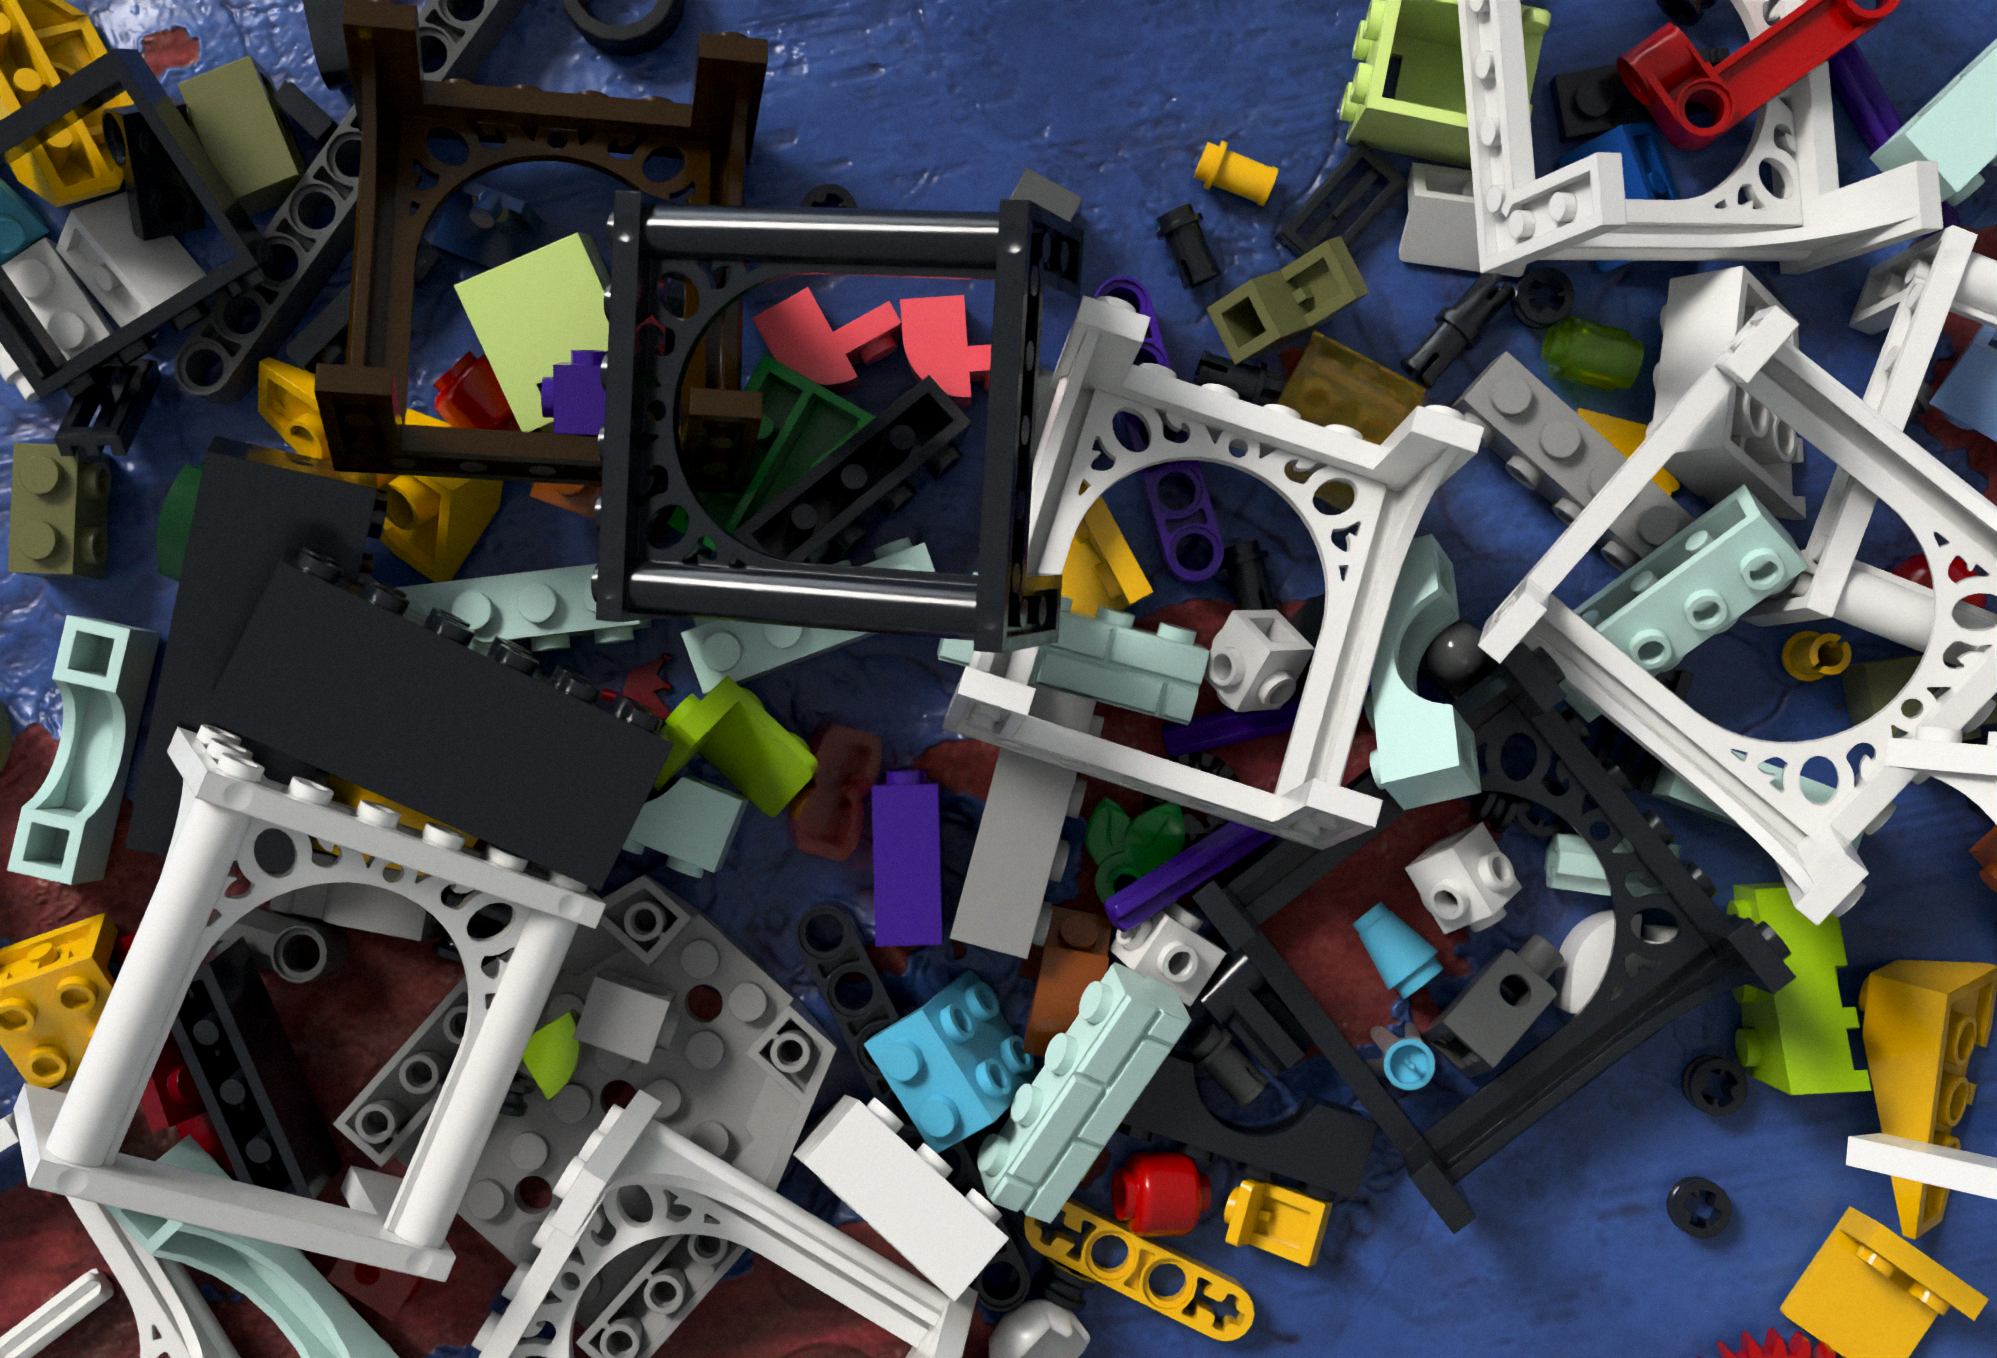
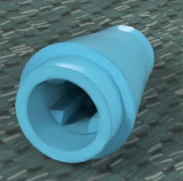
M1382 901L1352 924L1359 933V938L1388 991L1395 988L1403 999L1416 992L1444 969L1434 956L1439 951L1394 912L1389 911Z

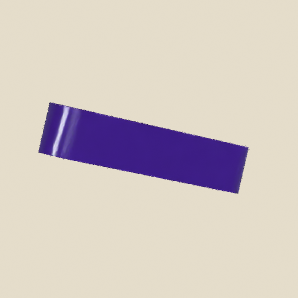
M1126 276L1113 277L1104 282L1096 291L1094 299L1100 296L1123 297L1134 303L1139 314L1151 317L1143 344L1136 357L1144 358L1150 363L1171 369L1151 299L1145 287L1136 279ZM1125 411L1118 412L1129 451L1137 453L1146 450L1148 445L1143 442L1139 433V426L1143 421L1134 414ZM1180 430L1178 433L1173 431L1174 439L1172 442L1184 443L1188 440L1186 431ZM1180 460L1165 462L1137 471L1136 475L1160 556L1168 575L1177 582L1186 585L1199 584L1207 580L1221 566L1224 557V547L1199 461ZM1167 478H1179L1188 484L1192 496L1189 506L1173 510L1161 503L1157 488L1159 483ZM1185 538H1196L1206 544L1210 559L1205 569L1192 572L1184 569L1179 564L1176 558V547L1179 541Z

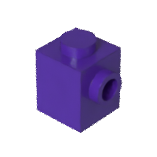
M571 350V362L554 364L553 377H543L541 388L542 415L544 418H554L555 434H599L600 428L605 423L606 392L601 384L600 370L602 360L608 351Z

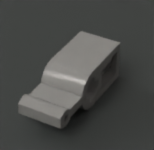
M312 851V861L320 864H331L338 858V855ZM385 867L383 877L385 879H394L401 871ZM342 882L311 885L276 896L271 899L269 906L270 910L319 918L324 922L338 926L417 941L440 937L442 931L438 928L439 921L419 904L388 889L368 884ZM450 885L441 892V901L443 903H446Z

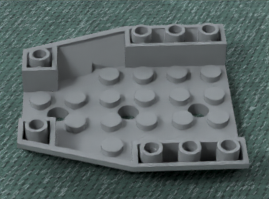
M646 874L601 899L606 903V906L596 929L579 924L534 1032L573 1008L580 1019L594 977L604 967L676 991L677 995L671 1010L682 1013V1017L669 1051L658 1047L656 1054L649 1064L581 1042V1053L577 1068L571 1080L560 1092L547 1101L537 1084L533 1093L525 1094L524 1102L528 1105L524 1116L515 1117L498 1114L457 1213L517 1267L522 1260L531 1265L534 1264L542 1249L533 1245L532 1241L553 1208L558 1210L563 1199L552 1193V1201L549 1206L541 1209L532 1208L522 1200L520 1184L525 1177L538 1176L549 1183L553 1192L574 1156L579 1155L590 1135L595 1129L599 1128L610 1108L604 1099V1091L609 1082L614 1080L626 1081L634 1087L636 1093L640 1089L659 1100L662 1104L653 1119L776 1192L838 1047L789 988L704 912ZM508 953L502 955L500 958L505 960ZM497 959L481 967L482 971L493 976L497 969ZM466 977L455 986L333 1123L338 1130L379 1167H383L394 1158H397L407 1168L410 1165L464 1035L468 1013V984ZM705 984L719 991L723 1000V1007L719 1016L713 1019H701L693 1014L688 1003L689 994L693 987ZM485 994L486 1004L490 994ZM521 1060L517 1070L533 1078L524 1061ZM640 1185L621 1187L620 1201L627 1215L637 1222L645 1223L651 1220L653 1206L646 1190ZM669 1191L671 1198L669 1212L676 1216L688 1214L691 1208L681 1204H674L677 1195ZM605 1214L604 1226L596 1234L603 1240H610L616 1235V1228L610 1223ZM677 1234L654 1238L628 1248L605 1264L587 1285L575 1316V1320L585 1330L576 1344L591 1358H650L746 1251L747 1247L713 1236ZM577 1246L575 1251L573 1252V1255L581 1256L580 1250ZM572 1272L565 1273V1279L568 1283L573 1285L580 1283L579 1277ZM550 1291L549 1296L551 1298H557V1296L552 1291Z

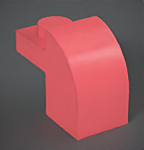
M808 287L752 318L776 361L834 394L848 393L861 388L862 385L851 364L862 359L865 365H870L885 358L898 348L895 340L902 337V322L890 301L843 327L832 331Z
M964 295L900 299L903 345L909 367L915 379L919 383L930 375L957 406L972 407L971 382L983 381L984 389L989 390L992 344L968 346Z

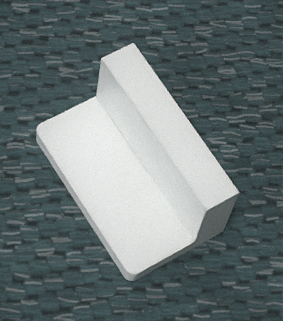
M1412 162L1407 182L1409 211L1399 246V259L1409 263L1480 272L1472 170ZM1526 265L1500 274L1520 277L1524 274Z
M126 192L70 210L56 246V251L121 328L206 276L205 272L174 235L143 241L134 234ZM156 333L155 335H153V336H151V337H152V338L157 337V334H158V333Z

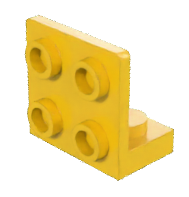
M1081 483L1079 495H1082L1088 489L1084 483ZM1100 496L1082 518L1073 537L1062 571L1061 595L1073 598L1071 610L1093 616L1096 615L1098 605L1122 611L1153 593L1150 584L1105 501Z
M106 912L0 948V1045L25 1081L30 1085L47 1089L65 1083L76 1075L116 982L107 967L118 930Z
M1849 1206L1780 1306V1312L1821 1342L1827 1343L1843 1357L1909 1358L1938 1314L1944 1316L1949 1308L1952 1307L1975 1321L1989 1299L1883 1224Z

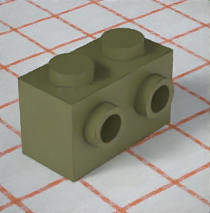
M248 55L178 83L187 106L191 131L199 143L202 144L205 152L247 215L251 217L283 204L308 170V167L285 110L270 97L276 90L270 74L251 55Z
M14 443L8 556L9 573L41 578L105 580V564L108 554V496L111 490L110 454L102 452L101 456H87L84 447L79 446L75 456H61L57 444Z

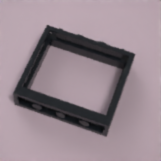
M138 49L110 50L0 120V170L126 91L236 254V257L68 361L0 265V343L40 399L66 390L72 399L91 389L105 379L98 369L116 358L119 359L123 366H126L158 347L151 336L169 325H172L174 330L179 333L200 322L211 314V311L205 304L206 302L224 291L233 300L265 281L259 270L277 259Z

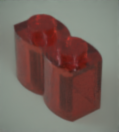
M823 719L813 731L807 744L812 755L818 761V767L815 775L792 799L787 817V833L789 841L798 850L844 862L854 851L862 833L864 823L862 798L869 792L878 776L882 759V746L880 737L874 733Z

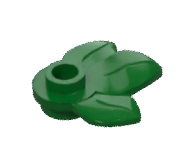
M1104 797L1095 806L1087 825L1085 845L1091 857L1098 865L1095 874V890L1103 904L1106 899L1120 891L1114 884L1118 876L1130 874L1138 880L1183 852L1186 827L1179 804L1167 802L1157 805L1137 815L1133 820L1130 819L1126 811L1117 802L1109 797Z

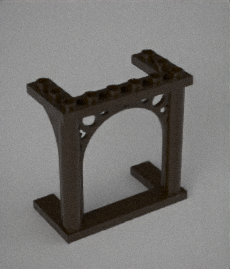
M344 0L342 25L359 131L362 132L345 365L316 363L314 386L334 471L602 486L603 463L599 458L597 450L598 436L406 425L415 271L422 238L429 223L441 206L469 180L472 181L492 170L522 162L557 161L588 167L611 176L633 191H642L668 201L669 199L680 197L690 188H694V196L686 194V204L745 206L746 164H750L768 64V39L748 38L738 32L699 33L691 104L674 103L670 99L659 96H650L641 100L609 97L602 92L593 90L580 91L576 94L551 92L526 84L514 85L510 88L476 85L469 80L460 78L447 79L443 82L424 80L417 6L399 4L394 0ZM429 138L460 140L467 148L469 158L465 163L458 166L445 164L432 155L428 149L427 140ZM480 142L501 143L504 146L495 149L485 148ZM609 153L630 154L633 157L628 160L616 159ZM653 156L678 158L684 161L682 171L669 181L661 183L652 182L643 173L645 164ZM418 165L425 174L439 180L438 184L431 189L418 190L417 188L423 178L422 172L414 173V166ZM412 207L418 209L414 216H411ZM731 267L725 269L724 286L730 278ZM684 282L683 318H690L695 315L699 308V296L693 284ZM743 297L729 306L709 327L690 360L681 390V449L687 471L698 492L744 494L762 420V392L741 391ZM659 466L658 489L667 490L668 473L663 466Z

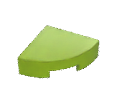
M574 1008L535 1031L522 1057L547 1101L567 1085L579 1062L581 1041L573 1039L579 1018Z

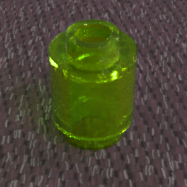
M1568 315L1563 319L1560 326L1553 324L1547 331L1542 345L1541 360L1548 363V374L1550 377L1606 392H1611L1615 388L1627 390L1632 386L1639 373L1643 360L1644 345L1641 340L1631 338L1629 330Z

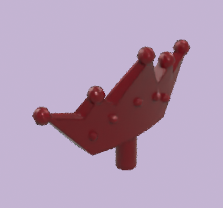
M668 652L663 653L661 658L629 671L622 693L603 688L600 697L613 702L617 693L623 694L653 709L652 714L665 721L672 712L659 699L656 693L663 689L669 691L672 688L670 682H664L658 677L665 662L670 661L671 654Z

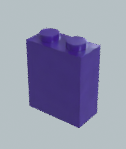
M928 769L890 770L886 772V782L871 786L876 947L942 945L946 933L942 781H928Z

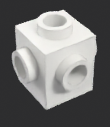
M1277 609L1232 610L1225 625L1213 639L1203 677L1217 691L1216 694L1219 700L1235 712L1281 709L1282 705L1293 695L1296 689V681L1315 648Z
M1483 822L1434 842L1405 867L1420 893L1424 906L1432 913L1444 934L1467 925L1470 926L1473 932H1479L1492 926L1507 915L1503 906L1522 889L1514 875L1511 862L1500 852Z
M1174 902L1129 932H1121L1117 929L1116 939L1109 947V950L1128 968L1138 971L1145 978L1150 976L1171 985L1178 992L1182 1002L1190 1007L1227 954L1199 931L1204 921L1177 902Z

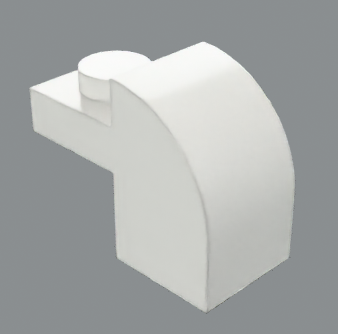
M1613 909L1601 911L1585 918L1565 938L1559 950L1564 961L1559 965L1555 973L1554 989L1557 995L1553 1001L1554 1006L1568 1013L1577 1014L1597 988L1611 954L1614 937ZM1635 914L1630 923L1631 930L1635 936L1651 944H1661L1670 941L1676 936L1679 929L1670 926L1644 925L1643 936H1640L1642 914ZM1632 952L1625 959V969L1629 977L1633 978L1638 973V966L1641 967V964H1645L1647 967H1654L1660 960L1647 959ZM1615 986L1610 999L1620 993L1622 988Z

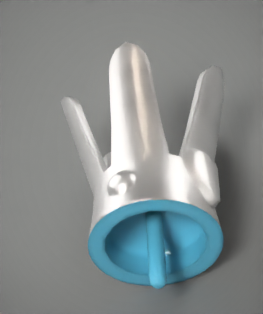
M1406 1023L1405 1038H1398L1383 1026L1372 1027L1370 1036L1383 1054L1380 1059L1366 1060L1378 1076L1388 1078L1394 1087L1403 1090H1416L1425 1086L1434 1074L1435 1059L1430 1048L1421 1039L1417 1027L1413 1023Z

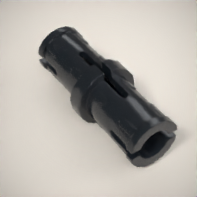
M1480 273L1478 279L1452 308L1444 307L1434 317L1435 327L1407 357L1400 361L1403 370L1410 375L1414 370L1416 372L1419 371L1430 359L1427 365L1413 379L1416 383L1426 389H1431L1435 385V381L1464 349L1471 350L1480 342L1482 338L1479 332L1516 295L1515 289L1507 281L1502 287L1497 286L1486 298L1487 294L1503 278L1500 273Z

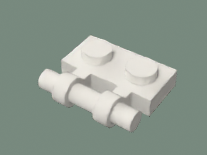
M44 237L1 267L68 361L115 331L80 278L56 251V242ZM0 343V374L8 385H16L27 402L40 400L37 393Z

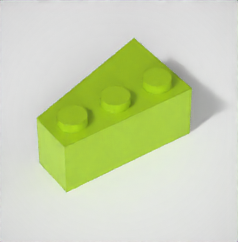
M1784 882L1733 885L1734 900L1729 901L1727 914H1736L1744 919L1749 917L1757 925L1762 921L1766 922L1789 948L1791 955L1783 961L1796 976L1794 980L1774 995L1748 984L1732 989L1735 1000L1741 1003L1742 1028L1737 1029L1735 1034V1050L1740 1065L1745 1067V1074L1789 1095L1872 1091L1868 1070H1854L1847 1030H1856L1860 1027L1856 1007L1842 1008L1837 968H1845L1848 966L1839 917H1835L1830 913L1818 926L1815 925L1794 907Z

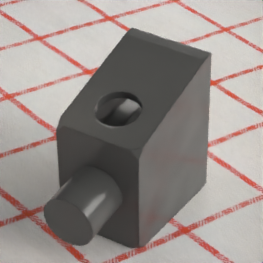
M1536 934L1526 942L1517 954L1506 948L1491 958L1420 1035L1468 1079L1493 1069L1557 995L1555 989L1546 980L1564 961L1563 956L1549 941ZM1500 988L1508 994L1510 1004L1502 998Z

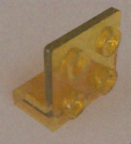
M1314 330L1302 350L1295 370L1276 404L1294 409L1301 415V420L1322 427L1331 424L1347 426L1360 432L1363 436L1362 440L1381 445L1417 406H1422L1426 388ZM1286 465L1284 470L1288 479L1300 484L1306 483L1314 474L1308 471H1293V467ZM1338 481L1325 483L1314 493L1315 497L1344 512L1350 509L1355 498L1353 488Z

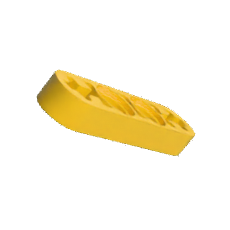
M1069 1197L1061 1209L1063 1211V1223L1068 1228L1081 1233L1082 1221L1086 1220L1092 1223L1083 1235L1080 1254L1070 1251L1075 1245L1074 1237L1057 1230L1050 1238L1043 1237L1042 1223L1035 1218L1024 1215L1025 1236L1030 1245L1039 1253L1182 1324L1220 1341L1236 1340L1245 1335L1252 1326L1255 1315L1253 1302L1245 1286L1238 1280L1152 1237L1134 1235L1126 1224L1072 1197ZM1102 1236H1118L1128 1246L1126 1259L1115 1268L1101 1267L1091 1256L1094 1243ZM1166 1263L1177 1265L1185 1274V1281L1181 1290L1173 1296L1166 1297L1152 1291L1148 1281L1154 1268ZM1199 1277L1206 1280L1201 1285L1204 1295L1220 1302L1226 1298L1227 1294L1234 1295L1233 1302L1236 1309L1240 1312L1236 1318L1231 1315H1225L1221 1323L1215 1322L1212 1307L1197 1298L1194 1300V1309L1192 1311L1185 1308L1195 1295L1197 1279Z

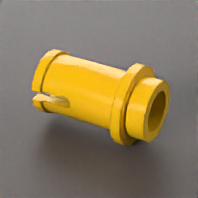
M1223 140L1219 146L1207 142L1193 178L1204 182L1203 189L1209 191L1211 185L1254 201L1257 205L1264 207L1275 183L1279 168L1267 166L1226 149L1228 142Z
M1812 631L1795 633L1787 639L1782 648L1781 659L1783 667L1790 676L1807 682L1818 680L1825 675L1839 674L1847 668L1851 661L1850 645L1847 641L1837 643L1841 638L1838 634L1826 633L1821 635L1818 632Z

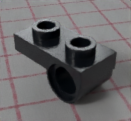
M175 97L170 98L190 128L186 104ZM136 105L105 109L102 114L103 134L111 157L123 170L134 234L143 241L205 229L202 203Z

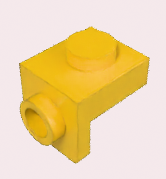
M1258 1178L1243 1180L1240 1187L1237 1186L1233 1189L1226 1203L1224 1222L1229 1224L1225 1242L1236 1247L1250 1244L1307 1267L1316 1265L1333 1202L1313 1197L1274 1180L1272 1182Z

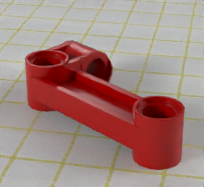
M1808 0L1715 67L1709 61L1706 63L1687 36L1672 21H1669L1617 58L1616 65L1628 90L1645 106L1666 135L1667 140L1676 148L1684 151H1699L1709 146L1713 141L1859 38L1871 32L1900 4L1901 0H1875L1876 10L1860 8L1854 0ZM1697 102L1705 105L1711 112L1712 126L1709 128H1699L1692 125L1685 115V104Z

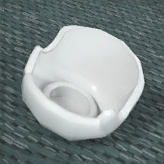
M1039 1298L1022 1302L1015 1309L1009 1310L1001 1317L989 1338V1358H1078L1085 1351L1091 1339L1086 1329L1071 1310L1047 1298Z

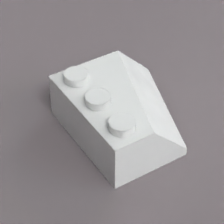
M1744 266L1670 279L1667 304L1663 306L1660 314L1663 340L1660 362L1656 364L1653 372L1656 398L1653 421L1647 426L1646 438L1757 311L1776 305L1798 322ZM1797 327L1786 340L1799 350ZM1737 384L1729 390L1663 465L1666 471L1698 497L1703 495L1710 503L1713 502L1717 505L1745 484L1774 517L1789 520L1806 519L1805 497H1795L1793 495L1791 465L1804 462L1803 439L1796 437L1795 430Z
M844 1094L799 1136L792 1155L813 1171L834 1194L867 1221L881 1237L955 1302L1009 1239L995 1226L996 1222L1002 1217V1214L975 1189L972 1188L965 1197L946 1180L953 1169L925 1143L916 1152L896 1134L904 1125L903 1122L874 1097L865 1106L860 1100Z

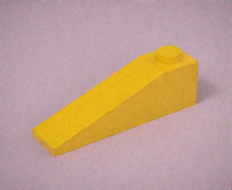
M271 357L259 361L257 412L298 454L332 461L314 392L315 374ZM407 408L406 425L452 427L447 422ZM377 474V489L387 491L386 500H388L383 525L386 531L383 532L380 540L394 555L435 583L451 581L499 509L503 481Z
M1895 960L1871 972L1865 979L1859 994V1008L1862 1012H1865L1862 1036L1882 1133L1958 1150L1961 1149L1960 1140L1952 1136L1951 1131L1952 1127L1956 1126L1961 1120L1966 1105H1972L1977 1084L1968 1082L1965 1076L1974 1045L1987 1048L1997 993V965L1980 962ZM1890 1175L1902 1235L1916 1240L1943 1220L1950 1189Z

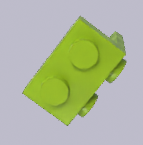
M727 675L702 700H699L691 693L665 720L667 724L661 730L670 738L674 745L653 787L659 791L699 752L763 813L770 817H776L820 770V765L803 739L794 733L787 732L764 710L761 701L754 693L738 686Z

